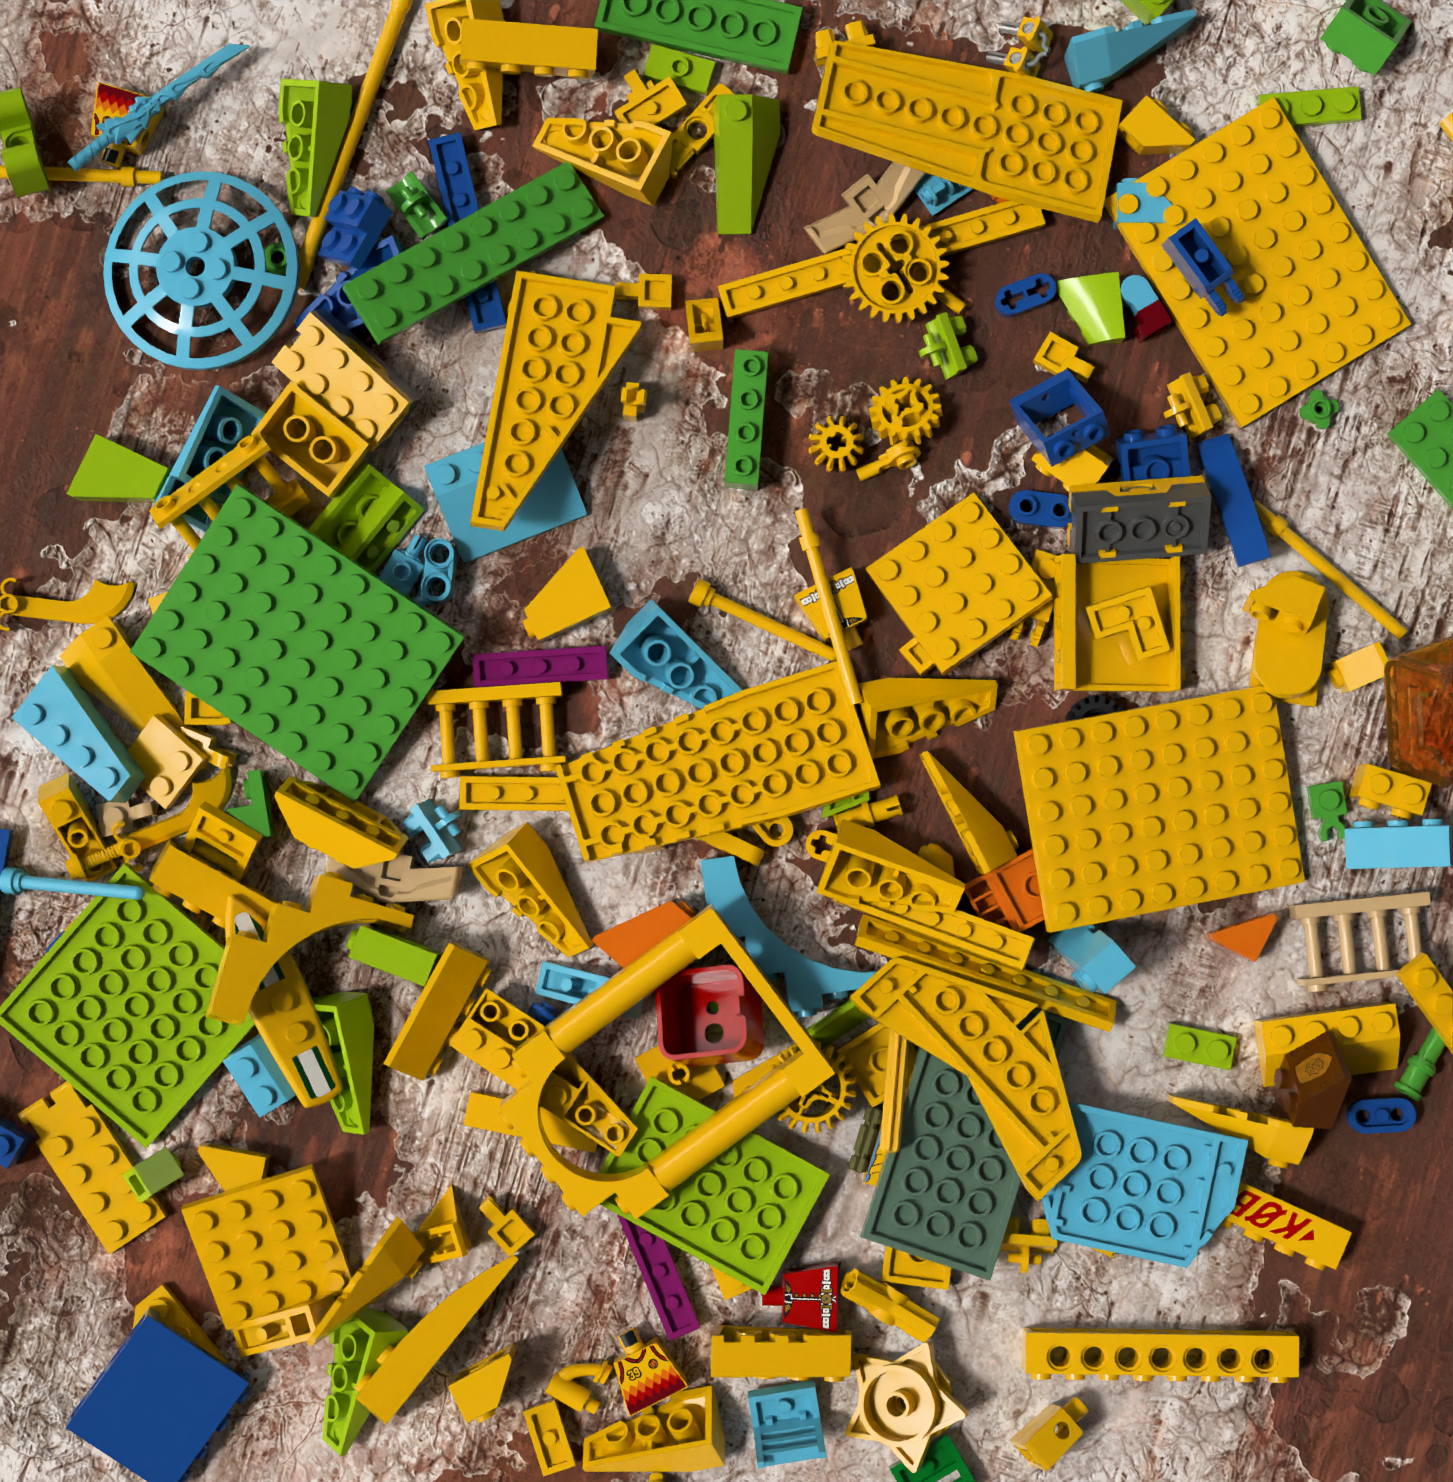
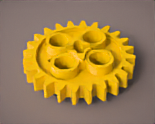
M890 213L887 223H884L878 215L875 217L874 228L867 222L863 223L862 226L865 234L863 235L855 231L852 235L857 244L847 243L845 245V248L852 254L841 257V261L849 264V268L841 270L840 275L850 276V280L843 285V289L853 288L855 291L849 300L853 301L860 298L862 302L858 310L862 311L867 306L870 307L869 318L871 319L878 312L882 313L883 323L887 322L890 315H894V319L898 324L901 322L902 314L904 313L912 321L915 319V309L924 315L927 312L925 302L933 306L937 303L932 295L933 292L942 294L945 291L938 285V281H947L949 276L940 272L941 269L949 266V262L941 261L939 258L947 249H936L935 244L941 237L936 236L931 239L928 237L932 228L930 225L920 230V218H917L911 225L907 224V214H903L900 221L896 222L893 213ZM900 236L906 240L907 251L905 253L898 254L892 250L890 242L893 237ZM878 243L883 245L893 264L899 262L902 265L899 274L912 288L913 292L911 294L907 293L896 273L890 275L887 272L890 263L878 250ZM868 255L875 256L880 262L879 271L875 273L866 271L863 266L864 257ZM919 264L925 268L926 278L924 281L917 282L911 278L909 274L911 265ZM892 283L898 288L899 296L896 300L889 301L883 297L882 287L884 284Z

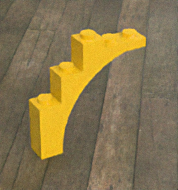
M329 871L325 872V875L320 874L313 881L305 911H302V905L291 901H282V904L277 903L271 908L262 941L258 940L259 936L257 934L242 930L238 934L233 933L227 938L205 1017L237 1026L243 1024L251 1001L261 981L271 967L294 945L316 933L338 926L372 923L405 932L411 928L414 915L405 913L406 908L397 904L387 903L386 907L373 903L374 899L366 895L354 894V897H351L353 883L344 881V875Z

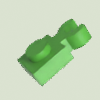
M1342 781L1306 786L1311 819L1321 818L1322 824L1318 829L1320 841H1328L1327 830L1330 827L1337 830L1338 839H1344L1345 827L1338 820L1339 815L1347 814Z

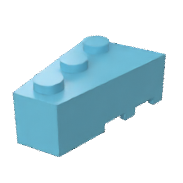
M1093 925L1061 930L1053 934L1048 941L1073 968L1075 972L1071 976L1083 990L1106 994L1136 968L1114 940L1100 930L1094 932L1093 929L1095 927Z

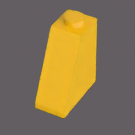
M584 546L578 548L524 609L527 618L522 620L530 639L536 636L539 643H542L612 611V607Z

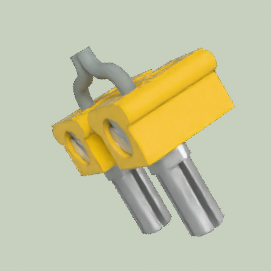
M1039 16L1034 19L1023 17L1020 24L1001 21L999 31L1017 35L1025 46L1022 49L1011 47L1008 54L988 51L986 60L990 63L1004 65L1009 72L1017 73L1019 76L1028 75L1036 77L1041 66L1039 60L1043 56H1048L1051 50L1049 45L1053 38V32ZM1029 50L1037 51L1039 54L1035 57Z

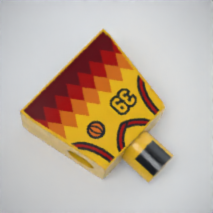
M98 81L91 136L94 139L98 136L100 137L103 132L98 130L96 125L104 123L105 119L115 118V116L123 118L129 114V106L136 103L135 97L145 95ZM161 106V113L153 116L146 130L143 129L132 144L129 143L128 138L118 145H115L114 141L104 149L100 161L106 165L120 168L125 151L142 155L164 115V106Z
M635 1327L627 1329L617 1336L625 1353L614 1358L613 1364L629 1416L688 1388L687 1377L657 1337L643 1343Z

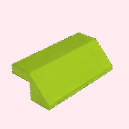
M364 460L310 526L309 530L374 573L425 509Z

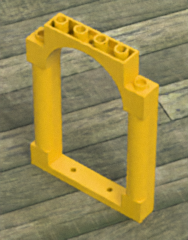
M711 903L513 1050L511 1056L514 1060L511 1063L514 1069L522 1078L527 1076L530 1080L501 1101L499 1108L502 1112L499 1113V1116L508 1129H516L522 1137L520 1144L530 1157L535 1155L543 1165L540 1168L542 1174L550 1184L557 1183L563 1191L561 1195L562 1200L572 1212L577 1210L583 1217L616 1193L617 1196L614 1199L619 1208L626 1215L631 1213L636 1220L668 1197L671 1190L799 1096L803 1098L834 1075L835 1068ZM722 944L800 1050L640 1167L622 1173L602 1174L582 1169L566 1160L554 1148L542 1124L540 1100L542 1088L548 1076L566 1058V1055L696 959H701L711 950Z

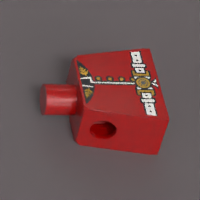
M837 1262L784 1269L782 1285H771L766 1295L762 1294V1306H782V1322L837 1332Z

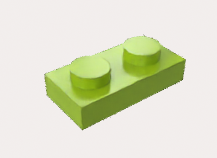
M1169 1023L1162 1056L1231 1070L1237 1037Z

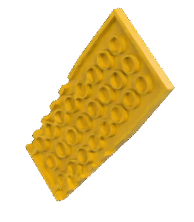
M837 661L739 691L707 704L701 710L691 714H682L673 718L671 722L658 727H650L643 730V733L626 740H618L609 747L594 753L592 751L581 755V758L562 766L559 764L555 767L585 863L783 819L881 787L855 707L849 704Z

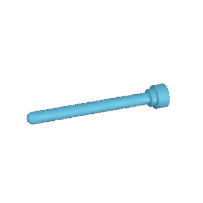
M7 867L0 875V889L5 894L20 895L31 889L140 900L145 896V890L141 886L29 876L22 868Z

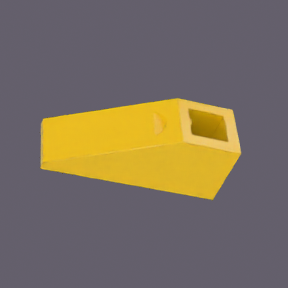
M69 772L39 786L38 803L70 855L76 853L78 859H81L85 856L88 857L92 853L94 854V852L104 850V848L107 849L108 846L101 836V831L92 812ZM114 859L107 862L104 861V863L98 864V866L91 869H85L83 871L86 876L84 878L85 881L92 882L116 870L117 865Z

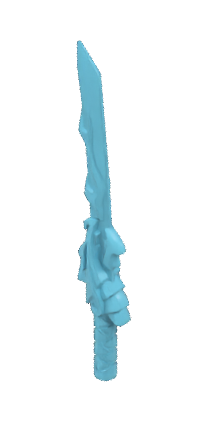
M228 44L178 77L152 97L136 96V103L129 106V114L123 118L115 116V118L105 119L104 123L96 125L97 129L103 133L72 157L68 163L77 172L114 141L115 145H118L128 138L129 143L132 144L141 131L148 128L153 116L161 113L162 105L171 99L177 101L183 95L186 88L201 78L209 79L220 66L241 54L250 45Z

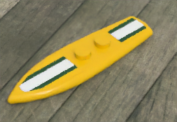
M229 895L227 897L225 914L226 941L233 933L238 934L240 930L257 934L259 936L258 940L262 941L267 921L234 895ZM288 950L271 967L261 981L248 1012L298 1099L305 1108H311L332 1100L343 1090V1084L313 999L294 958Z

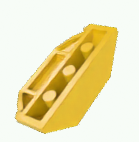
M289 776L274 796L295 839L353 869L396 859L409 839L405 833H401L399 828L387 816L358 801L353 802L342 793L326 785L311 781H300L296 777Z

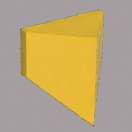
M452 1184L418 1230L412 1232L424 1248L419 1257L420 1261L423 1262L422 1265L463 1257L472 1249Z

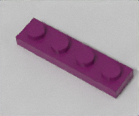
M606 646L472 654L474 688L609 680Z
M617 1214L669 1341L701 1328L666 1241Z

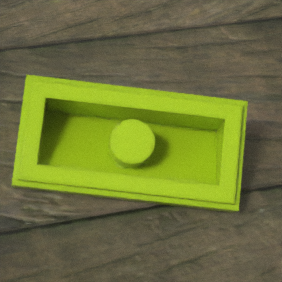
M849 999L806 1030L815 1041L821 1042L822 1050L870 1016L860 1011Z

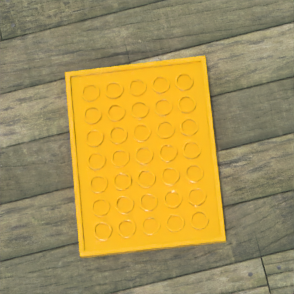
M1274 97L1132 182L1147 183L1146 191L1151 197L1156 198L1163 195L1172 205L1164 211L1163 218L1166 223H1118L1117 227L1239 429L1411 325ZM1116 192L1104 200V206L1116 223L1117 206L1121 213L1129 215L1138 208V200L1132 194H1124L1120 197L1117 204ZM1195 218L1232 267L1234 275L1231 277L1244 296V301L1237 304L1230 299L1221 284L1214 290L1227 308V313L1222 317L1218 316L1204 297L1201 299L1198 297L1161 246L1170 236Z
M1263 685L1013 731L1047 932L1051 933L1305 882L1275 696L1264 690Z

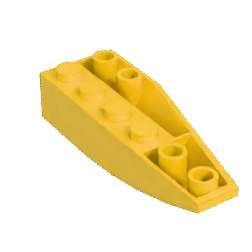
M486 988L449 1046L517 1090L530 1079L527 1076L522 1078L514 1069L511 1063L514 1060L511 1056L513 1050L545 1026ZM570 1053L566 1055V1058L548 1076L542 1088L540 1106L620 1158L638 1130V1127Z

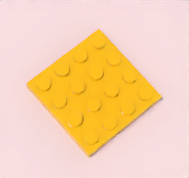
M974 492L865 568L866 573L943 676L1053 599V595Z
M313 1164L182 1205V1214L226 1331L242 1326L244 1321L328 1294H333V1297L340 1295L353 1277Z

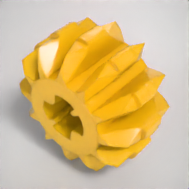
M828 416L826 419L828 428L817 422L815 429L820 435L809 434L808 437L810 442L817 444L808 449L809 454L820 453L814 463L816 466H819L825 460L828 461L826 466L827 472L833 470L834 463L838 464V469L841 473L845 472L846 465L844 461L846 460L850 465L855 466L857 459L852 454L862 455L864 448L855 445L864 440L863 434L852 435L858 425L854 422L848 428H845L846 417L844 416L840 417L838 425H834V419L832 416ZM838 437L841 439L840 444H845V447H839L838 451H832V445H827V441L833 442L834 438Z

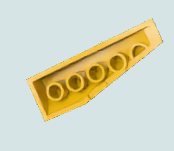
M512 1255L482 1272L453 1292L429 1312L395 1348L389 1344L376 1360L381 1364L373 1376L366 1372L354 1387L359 1392L355 1399L382 1423L387 1425L515 1265L518 1258Z

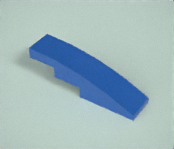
M1229 433L1196 443L1213 501L1218 509L1226 537L1229 539L1237 568L1271 558L1251 493Z

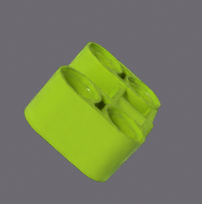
M17 87L1 91L0 136L5 148L1 149V155L16 197L50 190L35 137V126L22 89Z

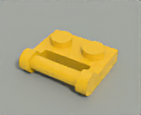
M205 801L196 813L182 849L191 853L193 851L232 873L231 877L242 881L250 868V863L263 835Z

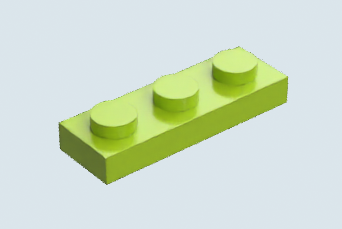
M1359 86L1260 94L1258 96V106L1274 97L1292 127L1359 122L1362 119Z

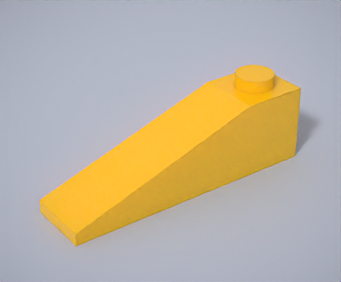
M106 616L79 634L60 655L79 685L140 732H142L151 718L157 714L162 715L178 731L181 730L182 726H186L183 718L147 664L130 653L134 645L117 619Z
M1168 1094V1102L1221 1133L1247 1139V1148L1265 1158H1269L1268 1165L1288 1169L1289 1163L1299 1165L1313 1135L1314 1128L1293 1127L1288 1119Z
M399 1217L395 1218L370 1252L364 1265L355 1273L342 1295L337 1298L307 1341L308 1345L313 1347L399 1286L405 1276L412 1279L423 1264L418 1258L424 1251V1248Z

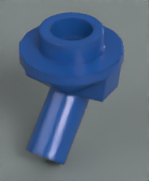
M544 1001L540 1005L533 1002L527 1012L529 1016L544 1026L556 1019L555 1017L559 1013Z

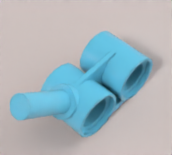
M438 538L430 541L425 547L424 576L421 589L418 591L420 594L413 599L424 608L428 604L430 606L433 604H445L450 601L454 594L457 552L450 542ZM439 547L448 548L449 558L444 563H435L432 558L433 552ZM435 580H442L446 583V590L443 595L438 597L431 596L429 593L431 583Z

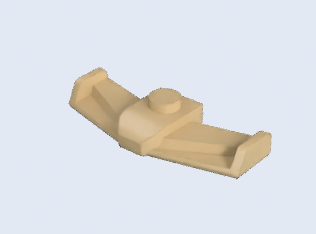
M892 162L877 183L873 181L870 175L866 174L841 194L849 206L803 228L824 254L836 250L854 241L855 239L852 234L855 231L864 235L863 223L867 222L874 228L876 216L879 215L882 221L887 223L888 215L890 213L894 215L926 173Z
M398 854L394 860L353 869L328 856L325 872L329 871L344 875V881L353 883L354 888L375 897L377 901L397 904L399 902L454 900L459 891L463 867L413 869L415 857Z

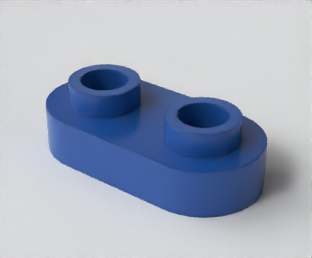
M1022 490L1014 494L1008 504L1009 515L1018 524L1062 529L1072 522V515L1068 506L1069 497L1062 494ZM1022 501L1031 503L1032 510L1030 512L1021 510L1020 503ZM1054 506H1062L1065 509V514L1061 517L1056 516L1053 512Z
M1399 1097L1358 1099L1353 1101L1346 1110L1348 1125L1354 1131L1362 1134L1404 1132L1410 1129L1416 1120L1414 1106L1408 1100ZM1395 1108H1399L1401 1111V1116L1398 1120H1393L1391 1117V1112ZM1361 1110H1366L1368 1114L1364 1122H1360L1357 1118L1358 1112Z

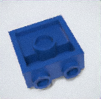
M350 186L347 192L339 191L338 195L330 201L329 211L324 220L333 225V228L323 238L322 247L317 255L327 262L361 270L393 212L383 205L384 199L370 190H366L363 193L357 188Z
M1173 424L1156 427L1157 433L1144 434L1141 429L1123 432V438L1115 439L1118 471L1121 473L1122 482L1190 476L1187 434L1182 429H1177L1176 425Z

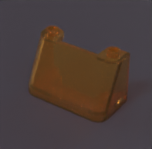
M1453 636L1397 654L1384 666L1389 760L1397 771L1444 788H1448L1453 784Z

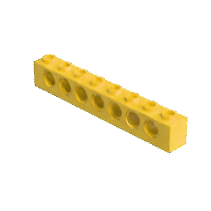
M1023 1327L1022 1368L1026 1374H1031L1032 1379L1037 1380L1051 1379V1374H1065V1379L1084 1380L1085 1375H1099L1100 1380L1116 1381L1119 1380V1375H1133V1380L1152 1381L1153 1376H1167L1169 1381L1182 1382L1187 1381V1376H1200L1201 1381L1220 1382L1221 1376L1234 1377V1381L1255 1382V1377H1268L1269 1382L1287 1383L1289 1382V1377H1299V1336L1293 1331ZM1057 1346L1065 1347L1067 1350L1066 1357L1061 1362L1050 1360V1352ZM1090 1347H1098L1101 1352L1099 1359L1092 1363L1084 1361L1085 1351ZM1125 1347L1133 1348L1134 1357L1130 1362L1121 1363L1118 1361V1354L1121 1349ZM1158 1348H1166L1168 1350L1167 1359L1159 1364L1153 1363V1352ZM1193 1348L1201 1349V1359L1195 1364L1187 1363L1186 1355L1188 1351ZM1229 1348L1234 1349L1236 1355L1233 1362L1221 1364V1353ZM1268 1349V1361L1262 1365H1256L1254 1356L1257 1351Z

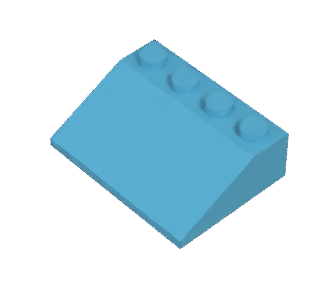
M485 442L424 466L464 564L588 515L562 448L505 532L472 527L470 523Z

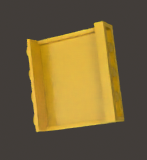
M1061 554L1054 557V691L1153 693L1180 691L1181 685L1185 681V668L1181 665V652L1184 650L1185 636L1183 632H1180V618H1183L1185 612L1184 600L1180 598V585L1184 583L1185 570L1184 566L1180 565V556L1170 559L1147 558L1076 564V554ZM1149 585L1170 651L1138 661L1128 630L1099 639L1094 638L1085 606Z

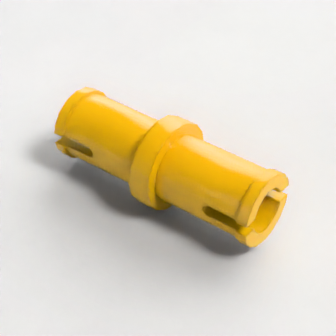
M896 794L870 804L867 801L863 802L861 807L834 814L833 817L837 830L842 819L861 826L868 825L871 828L875 826L874 823L898 815L901 816L903 812Z

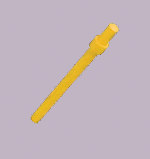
M0 165V179H9L5 166ZM122 166L121 170L81 168L77 172L73 168L44 167L47 178L51 181L121 183L122 187H136L137 184H157L163 180L162 171L137 170L136 167Z
M1257 499L1253 501L1259 520L1267 526L1265 529L1275 538L1279 536L1398 640L1406 634L1408 629L1289 528L1287 520L1280 514L1274 515Z
M808 508L795 511L802 535L799 538L803 552L806 551L849 704L850 706L859 704L863 701L819 547L822 546L818 533L814 532Z

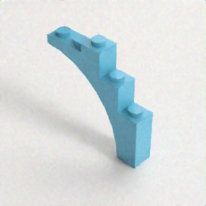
M734 856L700 860L706 906L711 903L737 938L745 936L747 951L769 980L778 979L777 973L784 972L788 1006L793 1012H796L797 1017L817 1015L816 1009L823 1008L821 994L828 993V999L848 997V990L859 989L877 972L853 971L830 967L811 960L785 945L765 926L750 905L739 880Z

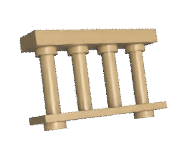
M1412 892L1288 905L1290 919H1300V925H1304L1310 977L1298 978L1297 985L1307 986L1308 992L1328 990V984L1397 977L1395 973L1401 968L1390 969L1384 916H1388V909L1400 908V914H1404L1409 961H1411L1420 952L1422 953L1418 913H1421V906L1431 905L1430 892ZM1367 912V918H1371L1377 969L1375 971L1357 972L1351 920H1354V913ZM1333 915L1334 921L1338 923L1343 974L1323 976L1318 923H1321L1320 916Z

